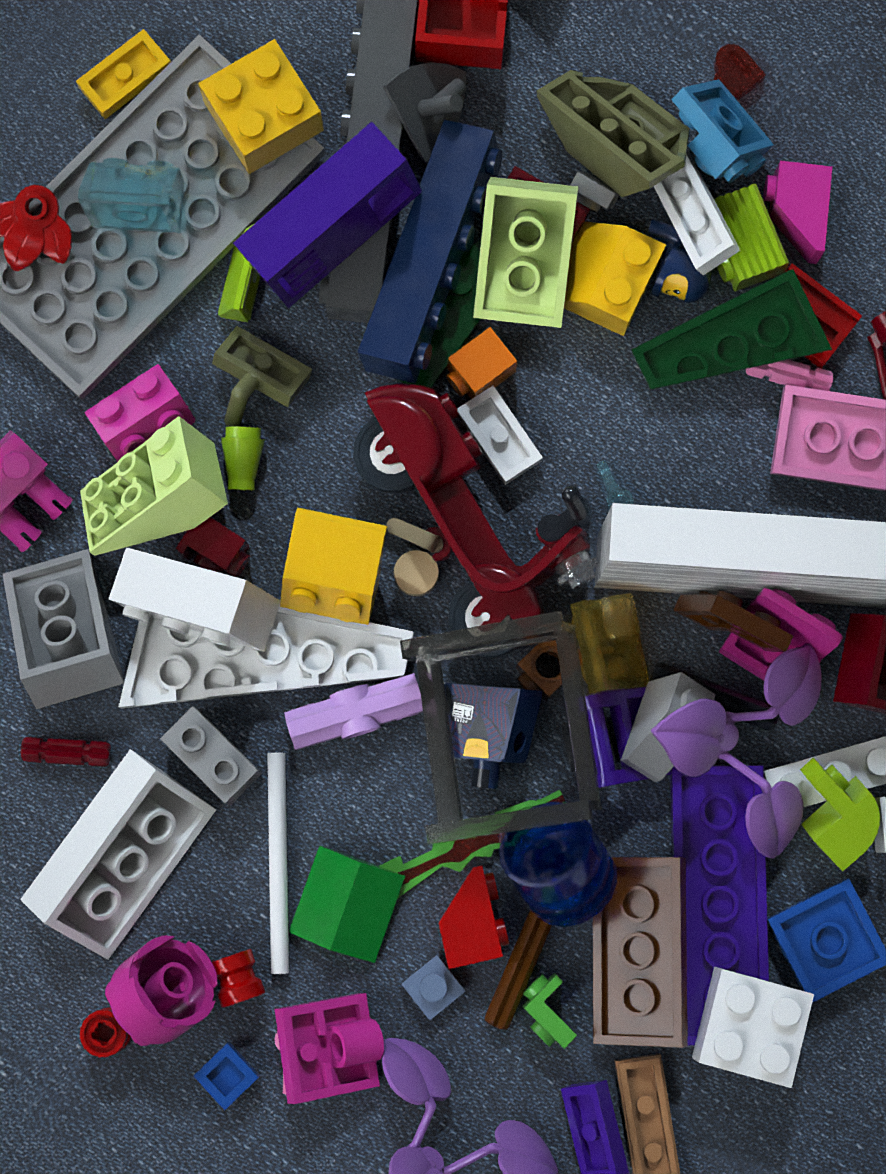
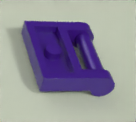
M646 687L578 698L580 712H585L598 773L593 775L596 789L649 779L621 761ZM603 708H610L622 766L621 770H615ZM671 770L666 774V776L671 775Z

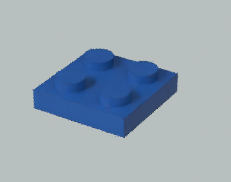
M845 878L767 918V924L802 991L814 994L813 1002L886 965V948L849 878Z

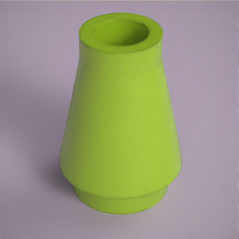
M225 427V437L221 438L228 477V489L255 490V479L265 439H261V428Z

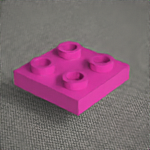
M356 993L274 1009L288 1104H298L380 1086L376 1061L380 1060L383 1056L384 1039L379 1024L376 1020L370 1019L366 993Z

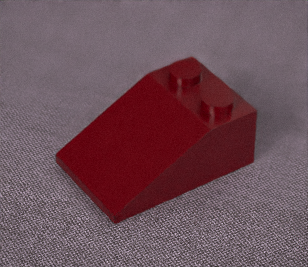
M850 613L833 702L886 714V615Z

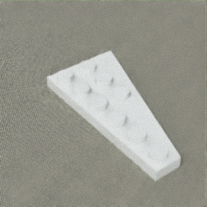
M279 606L265 652L230 641L228 646L221 645L202 638V632L189 629L188 634L179 633L161 626L163 620L150 617L149 623L141 621L138 623L119 708L400 678L405 676L414 632L369 622V625L344 622L336 618L312 613H301Z

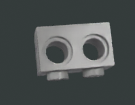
M194 706L160 738L227 805L231 806L262 774Z

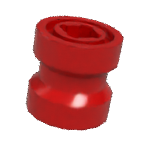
M252 949L212 962L217 974V980L219 979L221 983L219 984L218 998L222 1008L266 993L262 979L256 977L253 970L256 961Z
M106 1007L90 1014L83 1021L80 1028V1040L83 1048L89 1054L96 1057H109L123 1050L131 1040V1036L116 1021L111 1007Z

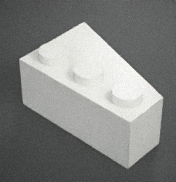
M127 547L109 596V600L124 607L122 615L145 623H149L150 617L163 620L161 626L179 633L188 634L189 629L202 632V638L221 645L228 646L230 641L265 652L281 600L247 580Z

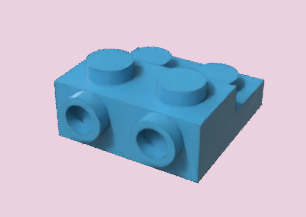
M719 79L683 87L671 99L680 110L679 116L689 128L697 130L699 133L688 144V147L696 155L695 162L704 173L713 176L715 179L724 177L728 183H732L742 174L746 178L751 176L765 164L767 160L763 155L774 144Z

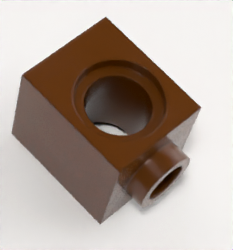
M556 626L517 664L515 669L521 675L516 680L526 690L542 691V696L548 700L586 663L588 658ZM545 655L555 657L560 663V674L551 679L542 677L536 670L537 659Z

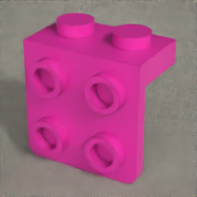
M763 588L745 610L752 614H755L756 611L764 612L780 620L779 628L793 635L787 650L801 647L805 643L810 644L814 648L820 663L824 657L840 644L843 636L835 630L836 626L831 620L820 614L813 613L811 615L796 606L797 602L791 595L780 589L771 590ZM731 632L719 650L720 654L763 681L772 662L783 653L765 651Z

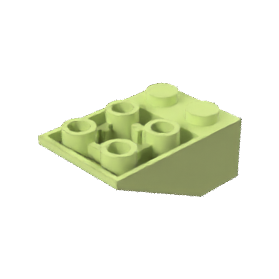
M180 416L165 427L158 429L152 437L131 453L122 456L115 465L99 477L89 481L80 490L89 552L94 556L194 529L228 504L214 442Z

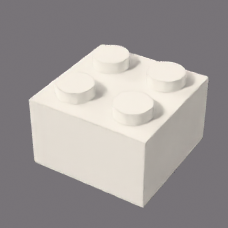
M714 967L692 1058L705 1065L792 1088L814 994Z

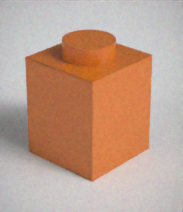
M489 327L448 358V370L450 373L446 375V378L461 397L467 393L470 399H473L491 386L497 387L516 372L517 360L493 329Z

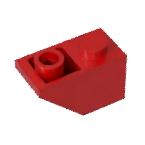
M483 865L471 869L438 922L448 969L503 957L501 947L509 945L504 918L495 919L491 901L499 899L493 872L484 874Z

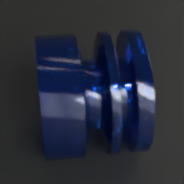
M558 802L536 805L520 814L505 831L500 844V863L507 877L517 891L521 893L532 912L547 924L562 927L582 924L598 915L612 899L617 885L616 865L584 813L570 804Z

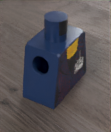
M445 683L444 697L448 753L450 757L473 759L471 786L498 789L501 762L524 763L528 757L542 699V691Z

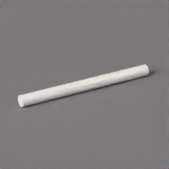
M267 753L271 974L289 973L285 753Z

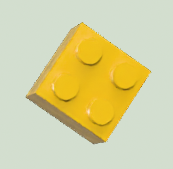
M275 39L198 83L204 104L248 174L324 131L320 109Z

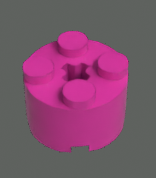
M160 936L146 943L115 970L111 981L105 988V996L110 1003L116 1021L136 1044L148 1046L150 1044L171 1042L202 1021L212 1011L215 1001H213L214 988L218 986L217 974L211 960L198 945L190 941L183 943L174 940L175 936Z

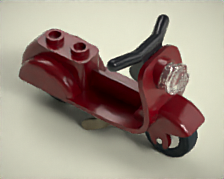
M406 383L383 385L364 392L368 399L367 403L375 417L360 429L354 442L353 459L358 474L368 485L384 493H403L416 487L439 526L423 530L398 518H391L386 524L388 532L434 553L432 558L436 562L446 560L454 551L471 579L470 582L466 583L456 592L449 606L448 625L453 639L464 651L480 658H498L511 653L523 642L526 633L534 641L539 642L544 628V608L536 587L540 586L556 571L560 576L557 579L558 584L563 586L569 583L572 590L596 577L593 569L599 565V561L596 557L591 559L587 552L590 549V545L585 539L587 533L582 529L592 519L588 500L582 497L578 488L574 486L565 487L562 491V499L567 510L558 516L553 514L544 516L536 528V535L545 546L528 563L516 566L502 547L463 479L481 468L476 458L483 453L470 431L462 435L454 419L461 415L448 393L439 396L433 388Z

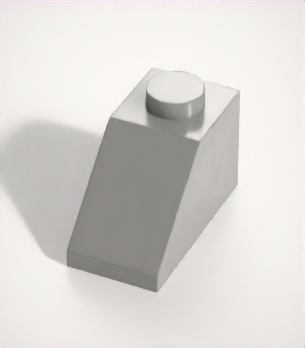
M682 672L649 681L621 761L652 781H661L674 765L663 746L652 734L651 729L668 715L686 704L699 699L707 698L714 700L715 694Z

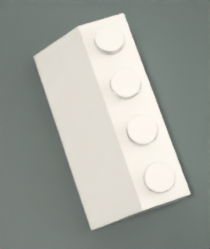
M130 749L20 900L44 924L109 960L216 809Z

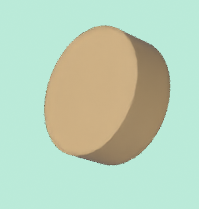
M412 550L404 553L397 560L394 567V578L399 589L405 594L423 596L432 591L437 584L439 577L438 565L430 554L420 550Z

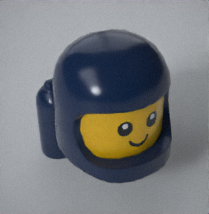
M653 219L647 236L666 244L651 295L659 297L664 293L684 300L686 303L696 302L706 293L710 285L712 272L709 271L702 275L695 269L674 225Z

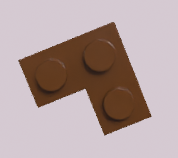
M699 591L698 595H680L673 610L708 630L729 631L765 651L785 652L793 638V635L779 628L780 620L760 611H756L755 614L741 608L743 601L740 598L724 591H718L716 595L705 591Z

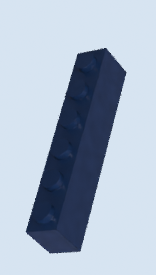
M444 119L420 183L422 193L414 199L357 352L365 371L416 384L420 370L427 369L432 356V344L430 342L435 329L440 330L444 324L447 312L445 301L449 290L454 291L459 283L461 274L459 263L463 252H469L475 236L473 224L477 213L482 214L484 212L487 183L491 175L496 176L501 167L502 150L498 149L494 130Z

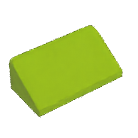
M251 225V226H249L248 228H246V229L244 230L243 234H244L250 227H252L253 225ZM236 246L233 248L218 315L221 318L248 323V320L251 318L260 276Z

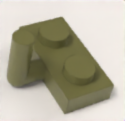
M236 326L216 350L212 361L213 365L239 379V382L231 391L224 418L225 424L228 427H239L241 425L248 398L255 389L282 405L289 407L309 381L312 368Z

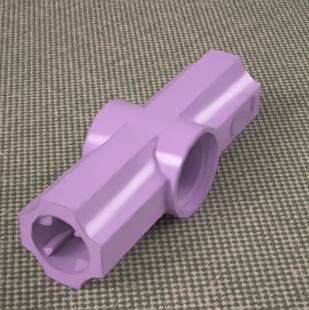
M415 673L370 687L368 684L347 688L329 696L330 699L291 709V711L284 712L294 749L299 750L339 737L349 739L380 729L382 724L418 715L426 710Z

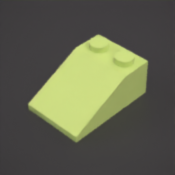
M490 177L486 189L473 318L562 327L578 186Z

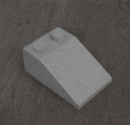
M89 549L3 573L20 680L36 709L124 684L115 639Z

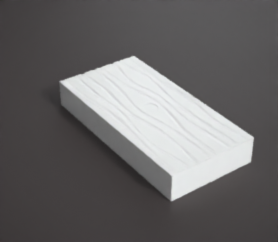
M612 503L597 536L594 588L698 595L699 591H705L716 595L718 591H724L738 598L754 599L763 588H768L771 590L780 589L791 595L796 602L886 608V522Z

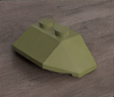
M569 70L537 90V98L565 150L621 197L650 189L685 167L689 128L633 84L603 77H583L582 72Z

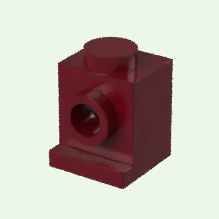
M211 517L196 528L188 530L175 548L187 560H189L193 553L197 556L193 562L199 567L215 572L221 570L233 577H238L242 573L250 559V555L246 553L249 549L247 541Z

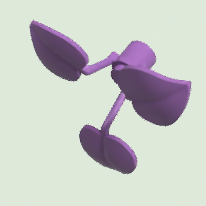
M806 643L801 647L783 652L768 668L764 679V696L767 703L772 706L768 710L744 713L725 712V709L717 701L707 698L699 699L677 709L651 729L652 734L663 746L674 767L682 774L691 777L702 775L719 758L729 763L760 786L762 793L754 796L747 805L745 815L746 828L749 838L758 852L771 859H774L784 851L800 826L804 809L802 795L794 784L787 781H779L771 788L770 783L729 754L728 751L736 746L739 738L738 729L734 725L735 722L773 719L779 714L785 724L793 726L802 722L813 711L821 690V668L814 648Z
M399 1038L384 1040L382 1065L390 1087L399 1097L411 1104H425V1113L413 1141L407 1147H402L393 1154L389 1163V1174H452L489 1154H499L498 1164L503 1174H558L555 1160L543 1139L534 1129L515 1120L504 1121L495 1129L497 1143H490L444 1167L443 1158L437 1150L429 1146L421 1148L420 1144L436 1110L435 1101H444L450 1096L451 1086L448 1074L436 1056L421 1045Z

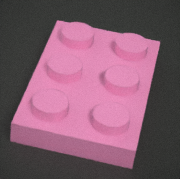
M785 385L782 391L770 474L886 492V400Z

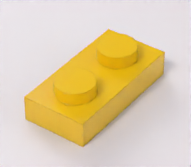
M143 29L76 80V83L102 117L107 119L137 96L171 63V60Z

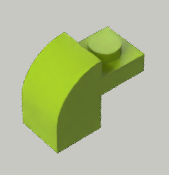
M813 757L800 770L827 801L801 825L813 841L843 872L864 854L875 840L880 825L879 807L873 795L856 776L848 782L833 765H830L825 770Z

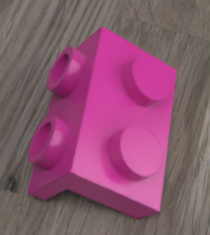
M159 364L139 375L136 379L84 412L117 462L122 456L131 453L152 437L158 429L165 427L178 416L190 425L195 422V417Z

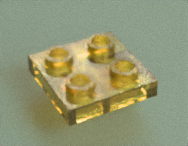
M620 594L599 600H583L570 604L573 616L572 630L578 639L583 661L581 666L582 676L588 684L589 693L599 694L647 687L650 679L640 635L642 633L633 594Z

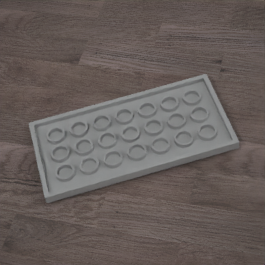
M198 35L46 186L58 199L59 216L71 228L72 249L65 264L58 263L44 253H41L39 258L30 266L21 271H14L4 255V237H0V324L81 400L235 246L233 242L243 234L244 230L268 213L325 155L324 147L312 137L258 170L248 174L204 104L198 84L231 63L201 35ZM39 199L32 200L29 204L30 213L33 216L41 213L43 208Z

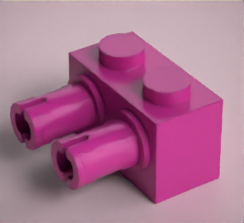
M10 430L0 440V531L18 547L20 552H24L31 544L21 533L25 532L35 542L42 531L39 528L37 529L12 506L15 502L14 499L19 494L23 495L26 493L52 520H55L63 513L52 501L56 500L62 507L67 509L73 499L70 496L68 497L44 474L46 471L45 467L48 464Z

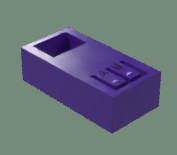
M371 121L234 241L233 244L289 309L422 193V190L407 159Z

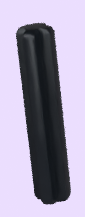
M662 662L654 666L649 680L653 681L682 672L714 693V700L722 705L725 712L765 711L772 707L766 702ZM779 714L773 719L744 722L765 730H772L777 724Z

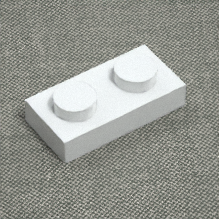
M491 386L457 408L461 415L459 416L460 420L467 430L471 432L481 451L505 485L542 462L543 457L494 386Z

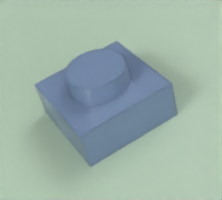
M437 954L401 983L429 1021L466 992Z

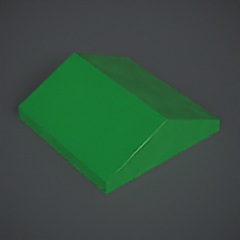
M319 845L289 933L328 950L375 963L405 875Z

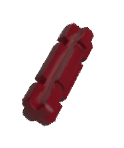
M25 737L21 743L20 754L21 759L26 762L41 763L43 759L46 763L84 765L85 762H88L91 766L106 767L111 759V745L100 741H91L90 744H86L84 740L48 738L46 742L43 738Z

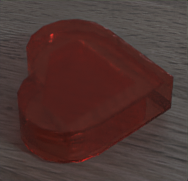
M728 44L721 47L716 54L713 64L716 74L713 80L719 79L737 101L764 81L766 74L742 47Z

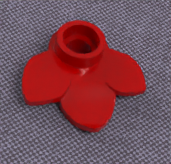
M30 185L22 189L15 200L0 203V237H4V255L14 271H21L30 266L39 258L41 253H44L58 263L65 264L72 249V232L68 223L59 216V202L56 195L50 189L41 185ZM34 199H39L43 207L41 213L37 216H33L29 211V204Z

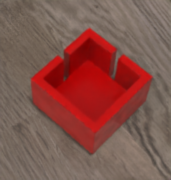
M419 0L415 37L416 62L501 69L508 0Z

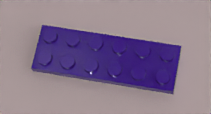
M712 766L704 774L697 777L682 774L673 767L670 775L672 857L686 858L688 1045H695L714 967L769 981L766 857L760 854L751 842L745 819L749 801L754 796L761 794L762 790L758 784L733 766ZM747 766L763 777V766Z

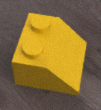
M584 222L571 246L564 309L624 336L660 263L666 244L627 226Z
M297 507L283 573L280 607L293 609L301 613H312L336 618L344 622L369 625L379 586L387 526Z

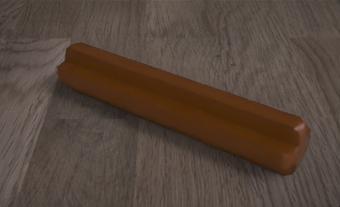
M541 897L534 899L486 1012L485 1021L488 1024L501 1030L509 1028L559 911L555 903Z

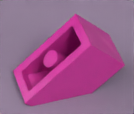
M780 161L774 174L767 175L763 201L770 202L769 216L801 256L807 263L817 264L825 252L833 166Z

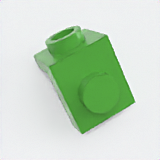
M555 973L548 979L541 974L524 991L523 994L528 1000L522 1006L536 1020L530 1028L549 1047L557 1041L565 1049L577 1035L544 1002L563 981Z

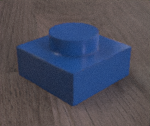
M230 1042L193 1075L224 1111L260 1077Z

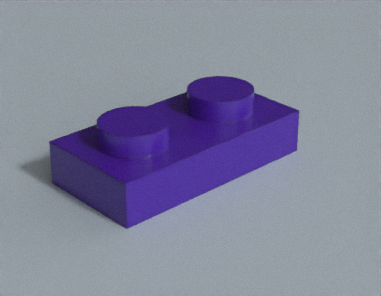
M607 1080L571 1084L561 1088L581 1174H629Z

